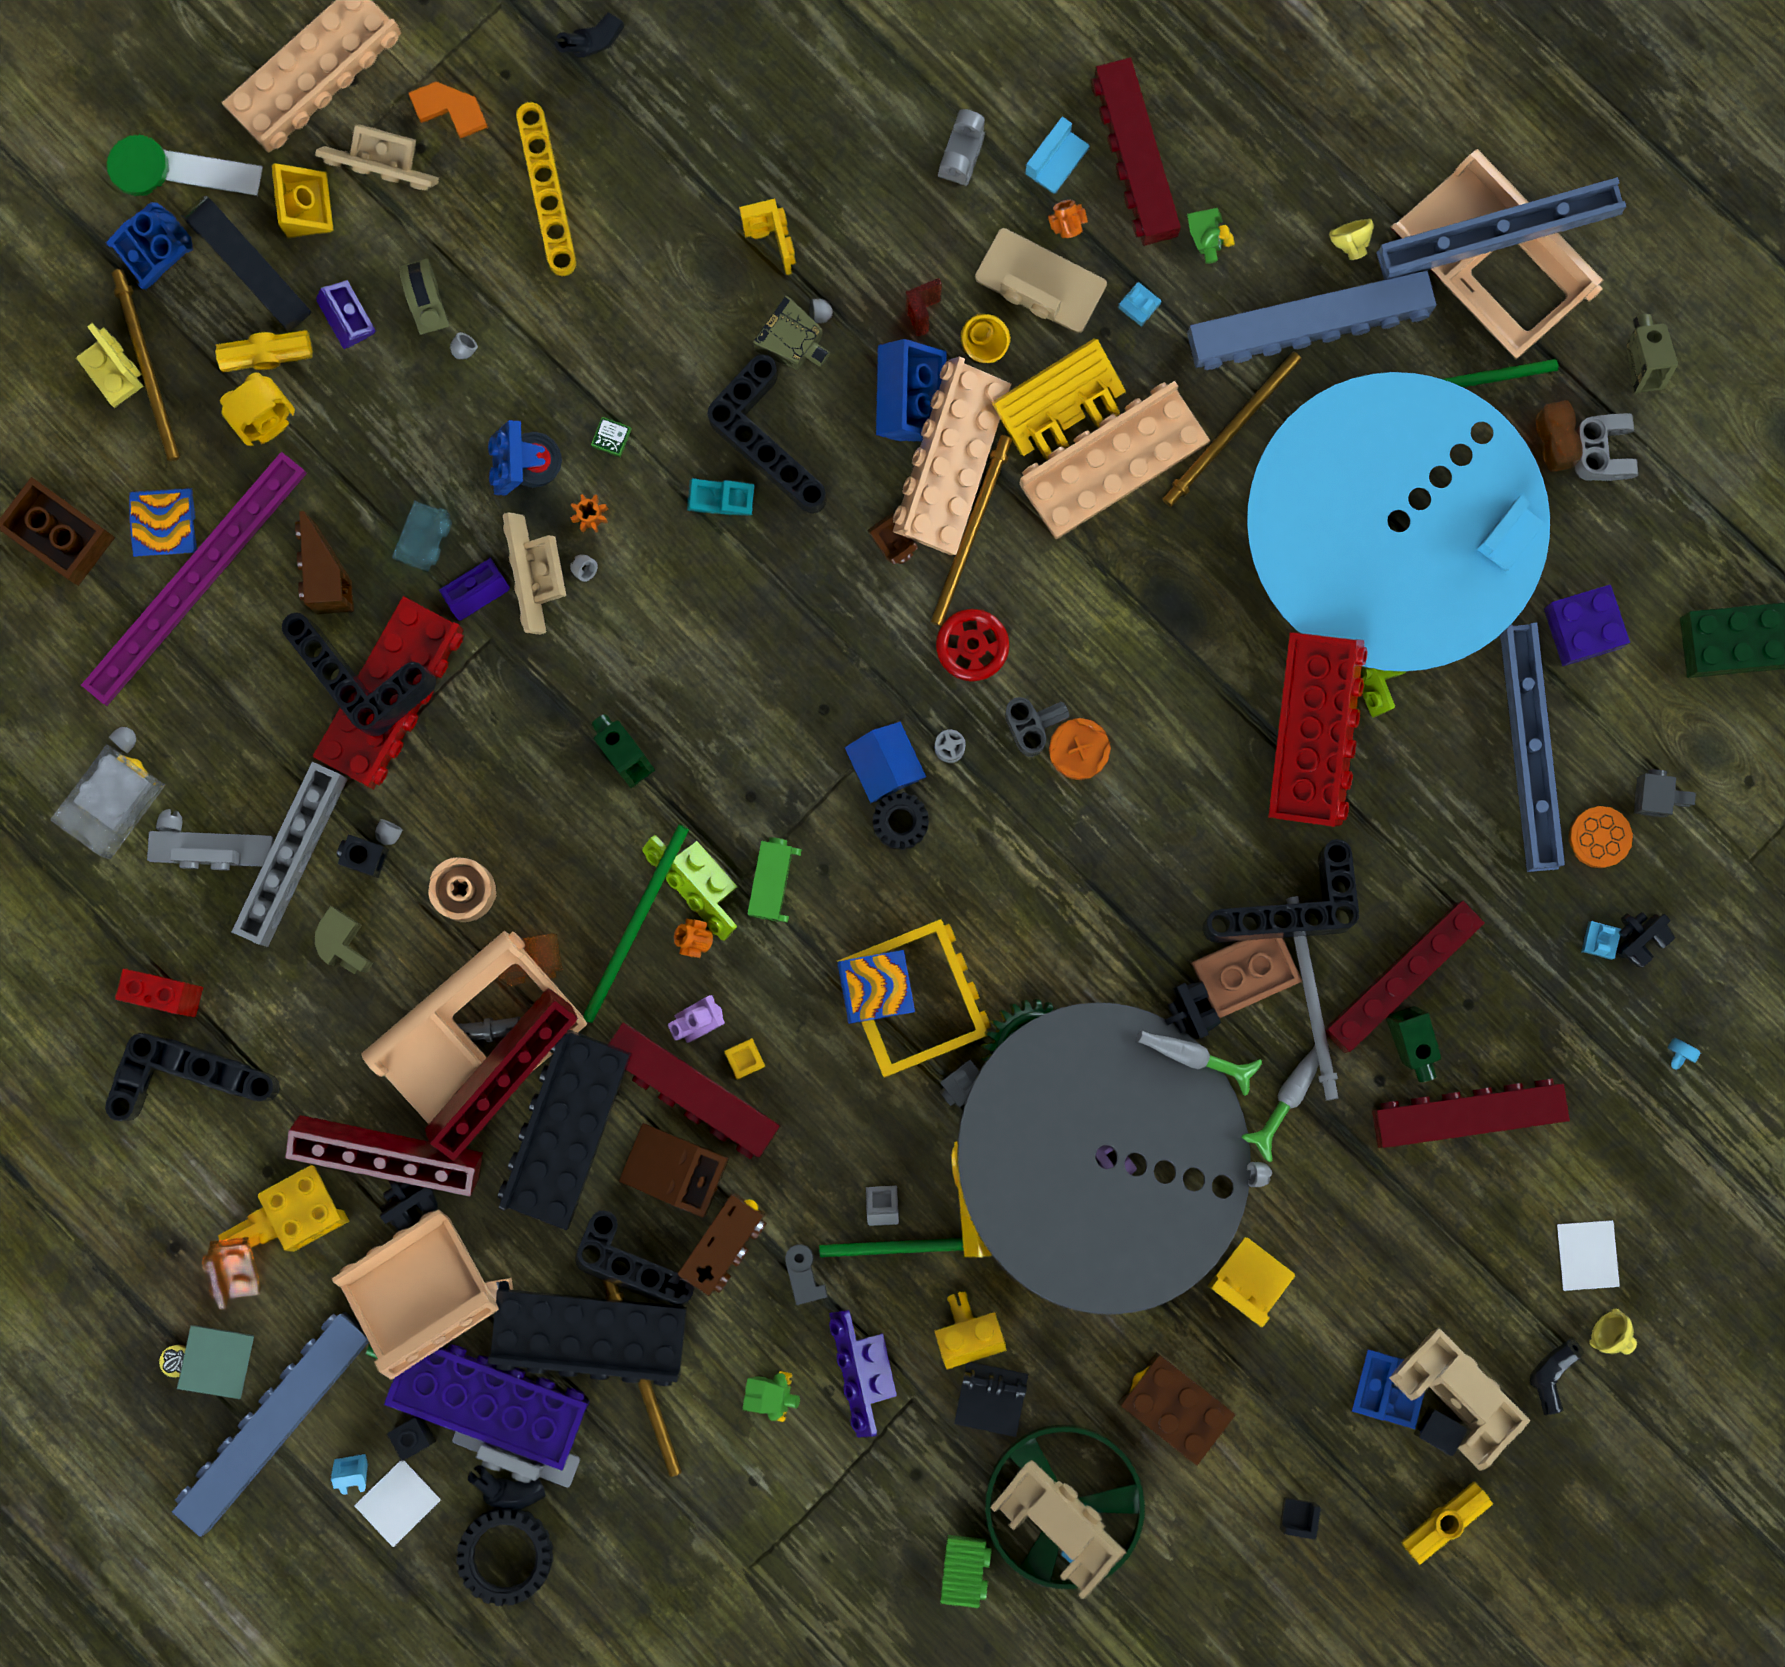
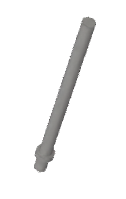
M1298 896L1287 898V904H1298ZM1294 937L1321 1075L1318 1076L1319 1083H1323L1326 1101L1338 1099L1335 1080H1338L1337 1073L1333 1072L1307 937Z

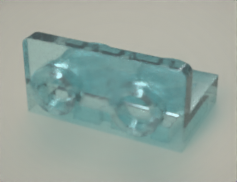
M414 501L392 558L429 572L431 565L435 566L439 559L441 549L438 546L442 536L447 537L452 525V520L449 519L450 514L447 510L442 508L438 510Z

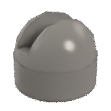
M810 300L809 315L817 324L825 323L831 319L833 314L832 307L826 300Z
M461 332L457 333L450 345L451 353L457 359H468L477 349L476 342L470 336Z
M580 554L575 556L573 564H570L571 572L583 582L589 581L597 572V562L587 555Z
M120 727L109 736L127 754L136 743V734L128 727Z
M166 809L159 814L156 829L163 832H181L182 816L178 811H174L171 815V810Z
M380 819L376 827L375 836L383 845H392L399 839L403 830L389 821Z
M1262 1162L1248 1163L1247 1170H1251L1250 1180H1248L1250 1187H1262L1271 1181L1272 1171L1270 1166Z

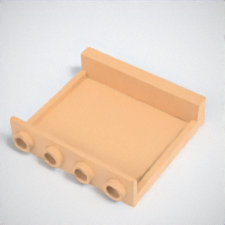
M439 1209L426 1213L420 1218L418 1223L409 1229L398 1231L392 1240L382 1246L372 1248L367 1252L366 1257L356 1263L346 1265L340 1270L338 1275L332 1278L333 1283L341 1287L378 1358L375 1364L379 1372L391 1380L499 1310L453 1223Z

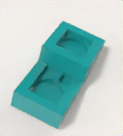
M692 478L689 484L687 510L727 515H752L754 484L727 480L715 482Z

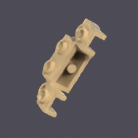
M1440 1328L1432 1331L1413 1354L1407 1356L1389 1377L1411 1401L1419 1398L1428 1387L1442 1399L1471 1429L1469 1434L1460 1443L1458 1449L1480 1471L1490 1467L1506 1446L1530 1422L1527 1416L1500 1390V1386L1493 1379L1488 1378L1478 1368L1476 1361L1470 1356L1465 1355Z
M1032 1460L1021 1469L1011 1484L990 1508L994 1512L1000 1509L1012 1521L1009 1526L1013 1530L1029 1517L1060 1549L1074 1560L1060 1577L1064 1581L1069 1578L1081 1590L1079 1596L1084 1599L1096 1588L1126 1552L1103 1530L1106 1526L1101 1522L1100 1515L1093 1508L1085 1507L1077 1499L1078 1495L1071 1486L1066 1483L1062 1484L1060 1481L1055 1483Z

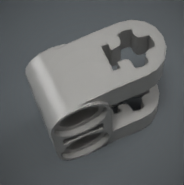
M967 109L959 111L939 167L938 177L965 186L968 185L985 135V119L982 115Z
M1622 413L1588 417L1577 426L1573 432L1572 442L1575 470L1580 478L1588 481H1612L1631 479L1638 476L1637 460L1632 458L1610 460L1608 436L1623 435L1634 431L1632 414ZM1584 428H1590L1594 431L1595 440L1588 439L1584 435ZM1586 458L1596 460L1598 470L1589 468Z

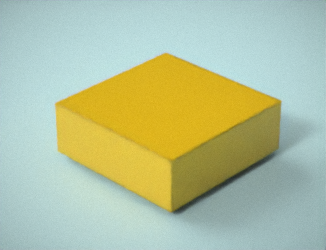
M753 1038L724 1051L737 1080L766 1067Z

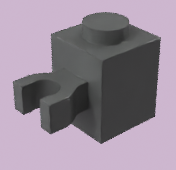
M1650 769L1648 773L1637 777L1634 814L1667 817L1673 814L1674 805L1687 808L1690 805H1695L1696 793L1675 791L1676 777L1667 776V771Z
M969 1060L940 1082L943 1089L939 1092L950 1106L956 1103L958 1107H961L966 1103L979 1070Z

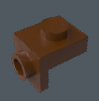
M891 513L867 531L887 561L893 565L897 563L902 564L913 557V552L918 549V546L913 540L893 532L895 523L893 522L894 514Z

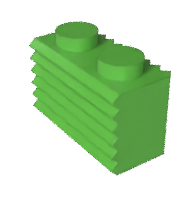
M947 1535L940 1598L941 1604L979 1608L980 1600H986L988 1580H982L983 1567L989 1568L991 1548H986L985 1539Z

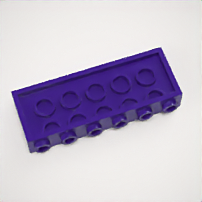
M449 1344L448 1348L442 1346L393 1379L384 1405L561 1471L565 1468L584 1413L590 1403L589 1400L584 1399L585 1393L567 1387L565 1392L554 1388V1381L543 1377H537V1380L525 1377L526 1371L516 1367L514 1370L496 1369L495 1364H488L487 1356L478 1355L477 1359L465 1355L467 1352L465 1348L454 1344Z

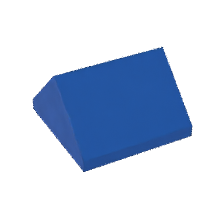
M901 722L874 729L845 747L870 803L926 778Z

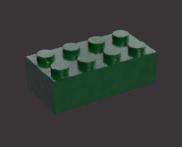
M1785 603L1690 611L1680 617L1687 678L1785 669Z

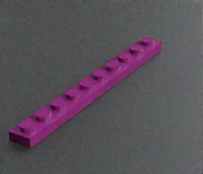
M280 452L84 680L81 686L101 703L108 706L307 474L306 471L283 452Z

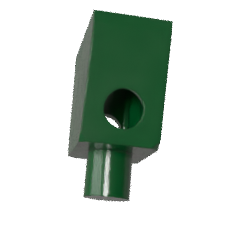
M603 714L592 722L591 725L597 732L593 739L630 788L656 771L619 720L612 723L609 717Z
M1412 1006L1388 1015L1386 1020L1402 1064L1415 1070L1419 1083L1435 1079L1437 1076L1432 1063L1441 1060V1054L1429 1013L1416 1006Z

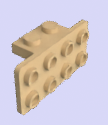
M1006 228L999 230L975 275L978 283L1003 295L1009 302L1016 305L1020 304L1030 309L1036 316L1044 319L1048 318L1075 333H1081L1084 330L1107 286L1106 280Z

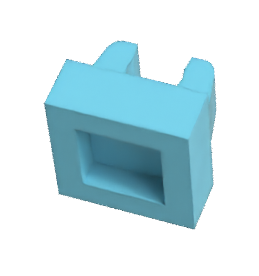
M1137 282L1120 302L1118 308L1142 327L1161 304L1162 300Z
M1593 921L1588 922L1581 952L1611 960L1615 959L1620 938L1618 932L1622 929Z
M366 1454L334 1459L331 1475L333 1489L339 1488L340 1492L345 1495L348 1494L349 1486L358 1485L360 1492L365 1491L368 1469Z

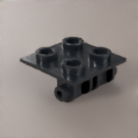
M974 1362L966 1363L954 1424L1016 1437L1029 1374Z

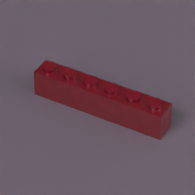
M1129 57L1096 66L1094 78L1091 79V86L1094 96H1100L1102 106L1099 107V113L1103 125L1108 124L1110 134L1107 135L1110 151L1111 153L1116 152L1118 163L1115 164L1118 179L1125 182L1127 191H1124V200L1127 209H1132L1135 219L1132 220V227L1135 237H1141L1143 246L1176 238L1179 235L1181 226L1132 58Z
M1464 901L1455 903L1325 1028L1326 1035L1343 1053L1351 1052L1485 922Z
M548 987L428 1124L425 1131L429 1144L454 1161L578 1020L572 1005Z
M623 1022L609 1042L611 1046L632 1053L626 1070L634 1075L632 1078L634 1083L645 1090L649 1086L660 1092L657 1098L671 1107H674L676 1103L686 1109L683 1114L698 1125L703 1120L712 1126L709 1131L711 1134L724 1142L727 1138H730L738 1144L736 1150L749 1159H752L754 1155L760 1158L781 1126L628 1024Z
M1552 1078L1534 1081L1535 1087L1523 1089L1522 1083L1503 1085L1504 1092L1492 1093V1089L1489 1087L1472 1090L1473 1096L1461 1098L1460 1092L1441 1094L1442 1101L1430 1102V1097L1427 1096L1411 1099V1105L1399 1107V1101L1380 1103L1379 1110H1372L1378 1148H1387L1568 1122L1570 1118L1564 1084H1554Z
M299 1115L288 1132L285 1158L471 1196L479 1181L483 1153L464 1149L453 1161L429 1144V1141Z

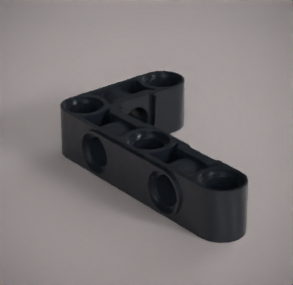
M138 1033L133 1035L127 1043L121 1062L116 1070L105 1109L107 1115L116 1121H131L137 1118L142 1110L146 1096H148L146 1092L153 1072L157 1069L254 1101L273 1100L279 1093L280 1085L275 1076L254 1069L247 1064L169 1038ZM144 1039H147L151 1044V1050L146 1056H143L139 1050V1046ZM202 1059H206L210 1064V1070L205 1076L200 1075L198 1072V1064ZM261 1079H265L269 1085V1090L264 1096L259 1095L256 1090V1084ZM122 1099H126L129 1102V1111L125 1115H121L118 1111V1104Z

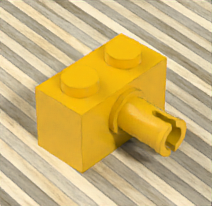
M958 1292L960 1306H958L955 1294L947 1297L955 1324L935 1331L946 1370L1007 1351L996 1313L993 1312L977 1318L973 1317L966 1292Z

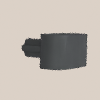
M1022 697L1012 699L1005 711L1007 725L1018 749L1022 754L1029 757L1037 756L1044 749L1046 744L1045 728L1069 718V712L1064 702H1059L1036 712L1030 701ZM1015 706H1022L1026 709L1028 716L1024 720L1019 721L1011 716L1010 711ZM1035 734L1040 739V745L1033 749L1026 747L1023 742L1024 736Z

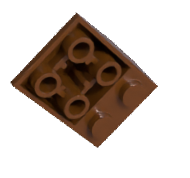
M299 511L300 521L295 522V532L297 539H301V551L297 552L298 569L302 570L303 582L298 584L300 600H304V604L316 614L354 612L351 579L318 525L304 511Z
M642 1123L619 1182L704 1218L707 1216L730 1158Z

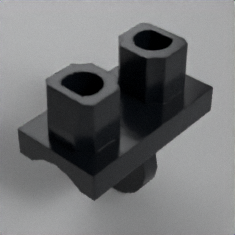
M1640 912L1635 918L1626 913L1621 918L1625 927L1618 933L1623 939H1626L1631 933L1633 934L1617 948L1616 954L1620 958H1628L1637 967H1644L1654 956L1644 945L1650 939L1659 948L1666 947L1675 939L1674 934L1667 925L1671 920L1665 914L1661 916L1654 914L1641 926L1648 919L1643 912Z
M1203 982L1190 985L1184 983L1173 988L1183 1012L1180 1011L1176 1001L1168 1004L1172 1017L1165 1019L1167 1025L1175 1022L1180 1033L1189 1030L1184 1020L1186 1017L1197 1040L1209 1035L1208 1031L1221 1023L1214 1008L1199 1014L1195 1002L1209 997Z
M388 1180L392 1188L383 1193L388 1202L380 1206L382 1212L380 1217L385 1224L390 1221L398 1231L406 1229L413 1223V1218L407 1210L415 1204L424 1215L438 1208V1202L433 1189Z

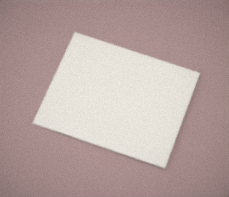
M1599 1221L1557 1224L1563 1291L1620 1287L1614 1222Z
M400 1460L354 1506L388 1543L394 1547L441 1499L405 1461Z

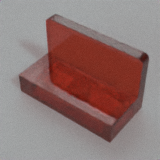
M940 278L906 291V312L917 337L929 332V313L926 307L941 301L942 283Z

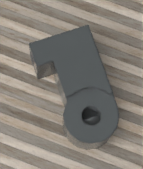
M803 1244L792 1246L787 1251L785 1258L796 1305L827 1298L828 1294L825 1284L816 1286L812 1270L814 1261L812 1250Z

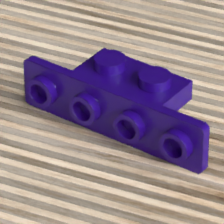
M850 1311L832 1312L829 1314L831 1320L830 1331L835 1338L837 1363L842 1370L845 1383L843 1390L851 1410V1426L857 1437L876 1436L877 1431L871 1404L897 1396L883 1334H876L856 1340Z

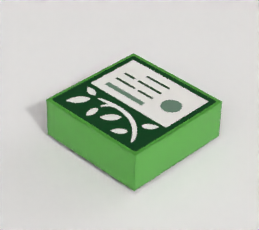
M602 417L591 446L621 458L631 432V427Z

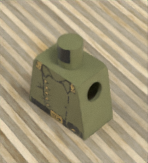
M787 295L753 341L756 352L768 355L773 360L796 370H799L807 359L822 367L830 355L828 350L818 344L823 336L822 328Z
M1642 314L1633 319L1635 330L1627 343V355L1634 393L1665 389L1678 366L1667 325H1653L1652 316L1650 314Z

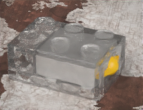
M106 744L50 820L99 856L111 859L166 784L146 771L140 760L126 757L117 749Z

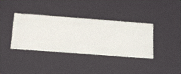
M164 150L169 163V171L165 179L167 181L257 195L263 166Z

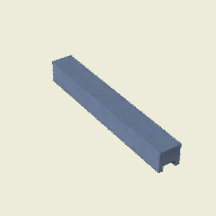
M1618 177L1381 244L1376 254L1383 278L1388 280L1414 274L1622 215L1623 210L1626 208V203L1622 201L1618 187Z
M1537 623L1518 626L1510 625L1500 634L1526 867L1527 872L1558 870L1559 867L1565 865L1538 625Z

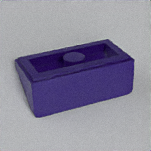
M348 280L321 288L316 301L343 349L352 347L375 334L376 330Z
M489 558L439 589L457 620L461 621L508 592L510 587L493 560Z

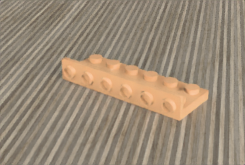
M335 0L228 96L222 104L256 141L270 153L273 149H278L287 141V136L295 129L305 126L310 116L317 109L326 107L337 91L348 87L358 72L369 68L375 62L378 54L385 48L389 49L394 46L402 33L397 23L393 19H389L372 0Z
M960 356L948 360L941 369L940 378L942 382L939 390L932 397L931 407L933 409L930 418L925 421L922 427L921 435L923 440L912 458V465H914L912 474L904 483L902 492L905 495L902 504L898 506L893 516V522L895 523L894 533L951 556L957 554L1000 421V417L992 402L1009 392L1011 383L965 364V358Z
M1175 381L1169 385L1166 382L1159 384L1151 390L1150 397L1143 401L1140 398L1132 401L1125 407L1126 412L1118 417L1114 414L1108 416L1099 423L1100 428L1090 433L1087 430L1073 440L1075 444L1067 449H1064L1063 446L1059 447L1048 455V461L1040 466L1038 463H1034L1022 472L1024 476L1021 477L1019 485L1055 540L1209 444L1210 439L1178 393V385Z

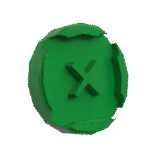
M130 135L119 140L110 150L107 158V172L111 181L122 192L132 196H145L152 193V190L156 189L157 186L160 187L165 182L169 171L168 158L163 148L155 140L144 135Z

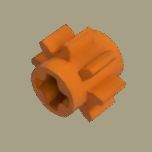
M1065 200L1057 203L1053 207L1055 214L1048 216L1051 230H1054L1055 234L1060 233L1062 238H1071L1079 235L1083 231L1081 224L1088 222L1085 208H1082L1081 204L1076 205L1074 200Z
M582 494V501L578 505L571 504L572 509L577 513L571 517V521L573 523L581 521L580 530L583 533L587 528H593L597 533V526L601 522H608L602 515L603 512L608 510L606 504L598 506L599 498L596 494L592 499H586ZM593 508L596 515H589L586 519L583 512H589Z
M687 918L685 924H680L676 928L674 943L676 946L681 947L679 954L700 958L701 952H707L710 949L713 935L710 930L706 929L707 922Z

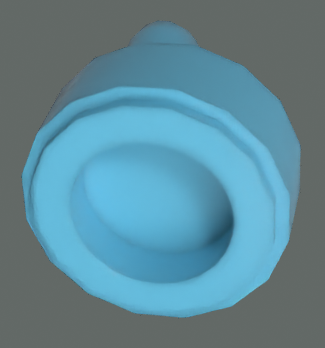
M1672 1038L1667 1047L1675 1052L1671 1062V1067L1675 1070L1679 1069L1686 1059L1696 1063L1701 1054L1698 1049L1677 1038Z

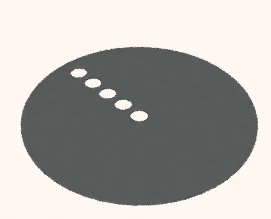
M1085 1003L1059 1008L1037 1017L1011 1034L993 1052L976 1077L964 1106L958 1136V1169L964 1201L981 1240L992 1256L1020 1284L1050 1302L1075 1311L1111 1315L1134 1313L1154 1308L1176 1298L1199 1282L1219 1261L1238 1229L1249 1193L1248 1180H1250L1251 1170H1247V1165L1251 1162L1250 1144L1242 1138L1243 1134H1248L1244 1115L1237 1096L1225 1074L1206 1066L1201 1069L1190 1068L1165 1056L1150 1046L1137 1042V1035L1139 1031L1143 1030L1151 1034L1173 1037L1199 1044L1185 1031L1180 1033L1176 1025L1173 1023L1167 1025L1164 1018L1154 1013L1115 1003ZM1103 1145L1111 1146L1117 1154L1116 1164L1110 1169L1100 1167L1096 1161V1152ZM1131 1153H1139L1146 1161V1169L1140 1176L1130 1175L1125 1168V1160ZM1162 1160L1169 1161L1175 1169V1177L1168 1184L1160 1183L1154 1175L1155 1165ZM1189 1168H1197L1203 1174L1204 1183L1198 1191L1187 1189L1183 1183V1175ZM1219 1175L1227 1176L1233 1185L1232 1193L1224 1199L1217 1197L1212 1191V1182Z

